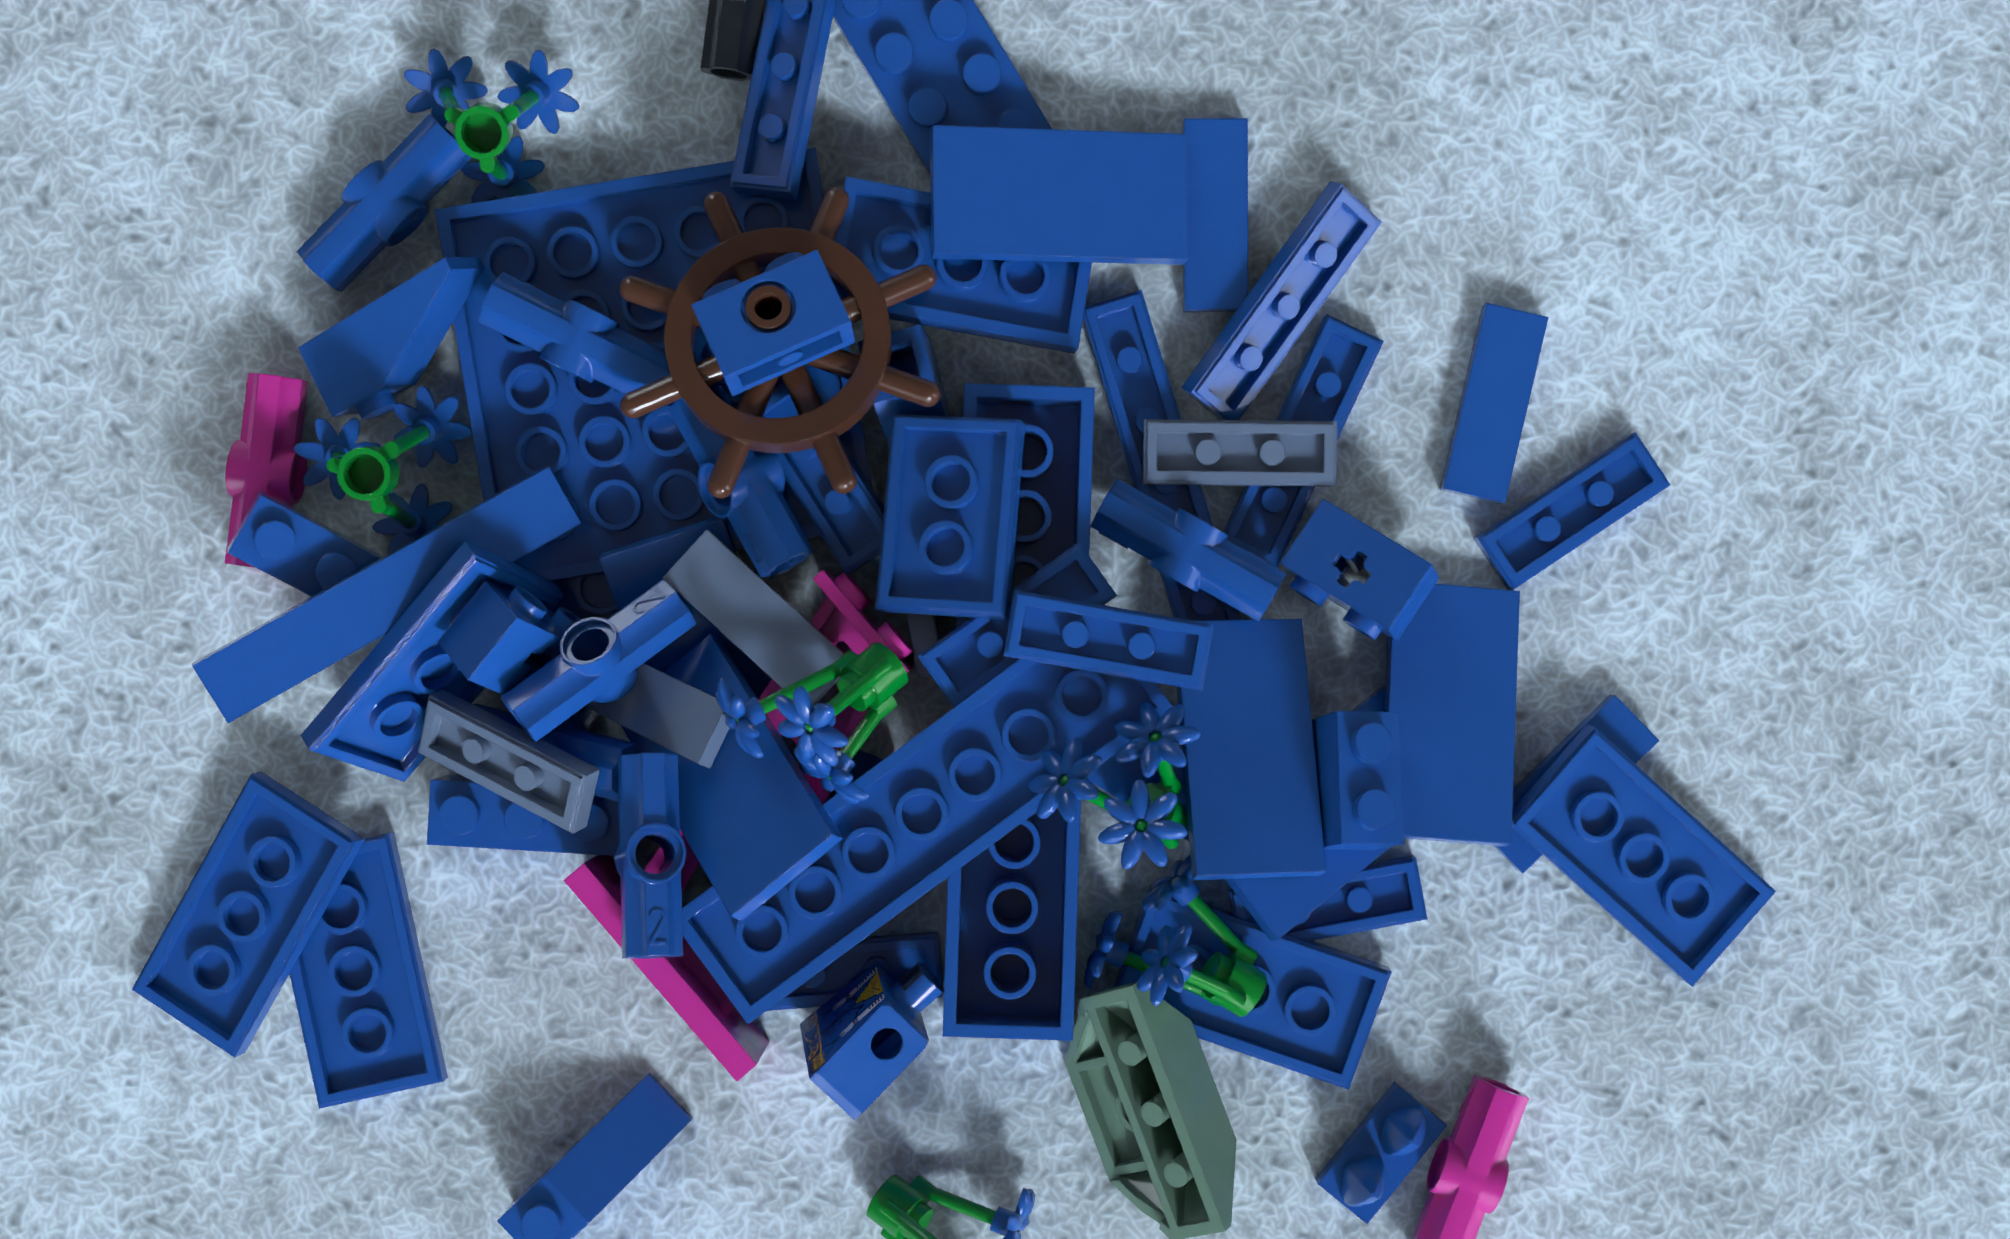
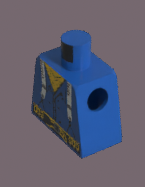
M920 962L916 963L897 982L889 977L880 967L873 966L800 1023L809 1079L852 1119L856 1120L926 1048L929 1038L921 1012L944 992L940 981Z

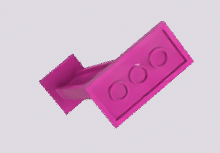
M822 570L813 578L827 595V598L811 620V623L833 644L836 645L839 641H844L854 653L859 655L874 642L881 643L899 658L907 674L913 669V666L906 659L914 651L913 648L890 622H885L881 627H878L864 609L872 603V600L849 574L843 572L836 578L832 572ZM772 679L758 700L783 688ZM850 705L835 716L836 723L833 727L849 739L866 716L869 708L861 712ZM776 708L768 712L767 715L778 731L779 723L786 718ZM800 736L791 738L797 746ZM833 747V748L840 751L842 747ZM803 772L823 805L827 802L832 791L823 789L820 784L821 778L811 777ZM680 830V836L684 840L687 852L685 864L681 869L682 892L700 863ZM659 847L645 868L646 872L654 874L660 872L665 859L661 847ZM597 855L583 863L563 881L622 948L620 875L611 856ZM684 937L683 956L631 959L736 1082L758 1064L770 1041L753 1021L749 1024L746 1023Z

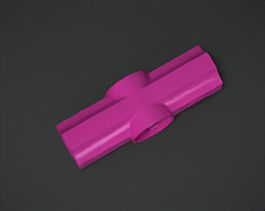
M248 373L240 440H236L230 448L225 471L226 489L228 494L233 497L227 547L259 491L292 508L293 504L299 503L305 489L303 476L307 472L308 467L307 459L298 455L294 447L301 443L308 381L277 375ZM226 547V564L253 567L227 553Z
M1477 1075L1473 1076L1466 1097L1460 1107L1450 1138L1444 1137L1441 1140L1433 1156L1426 1183L1429 1194L1411 1239H1476L1485 1213L1491 1214L1496 1209L1505 1190L1509 1173V1163L1506 1157L1529 1100L1524 1093L1493 1079Z

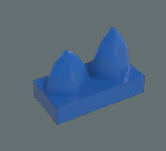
M1394 1081L1317 1175L1315 1180L1319 1186L1368 1224L1447 1125Z

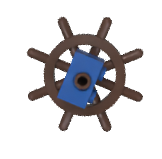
M832 187L826 191L810 231L774 227L745 233L727 196L721 192H711L705 197L703 206L720 244L696 261L685 274L677 289L674 290L637 276H627L619 285L620 294L626 301L667 315L664 344L667 364L671 373L626 393L620 401V409L625 416L638 418L682 398L693 415L704 426L724 439L707 483L708 491L716 498H726L733 492L749 450L766 453H791L814 448L832 488L841 494L849 493L855 488L857 477L838 437L852 428L867 413L880 391L924 407H931L940 399L941 391L935 382L890 366L892 334L887 310L888 307L931 289L937 281V274L931 266L921 264L877 283L867 267L853 253L834 241L849 205V195L843 188ZM767 266L765 272L762 273L760 267ZM832 280L840 285L849 296L840 299ZM862 319L864 338L860 356L842 348L855 343L852 323ZM698 326L701 327L713 353V356L699 362L696 361L695 352ZM805 365L843 377L849 381L840 392L823 404ZM782 377L798 415L785 418H765L763 415L778 378ZM725 380L732 396L744 392L738 408L735 409L721 400L709 386Z

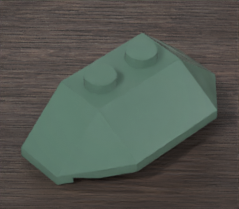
M1137 982L1085 995L1079 1001L1077 1009L1079 1015L1073 1029V1041L1069 1042L1065 1065L1109 1181L1140 1211L1160 1224L1159 1229L1169 1239H1186L1226 1231L1231 1227L1237 1140L1192 1021L1165 1000H1162L1158 1006L1152 1005L1150 989L1145 992L1139 991L1137 989Z

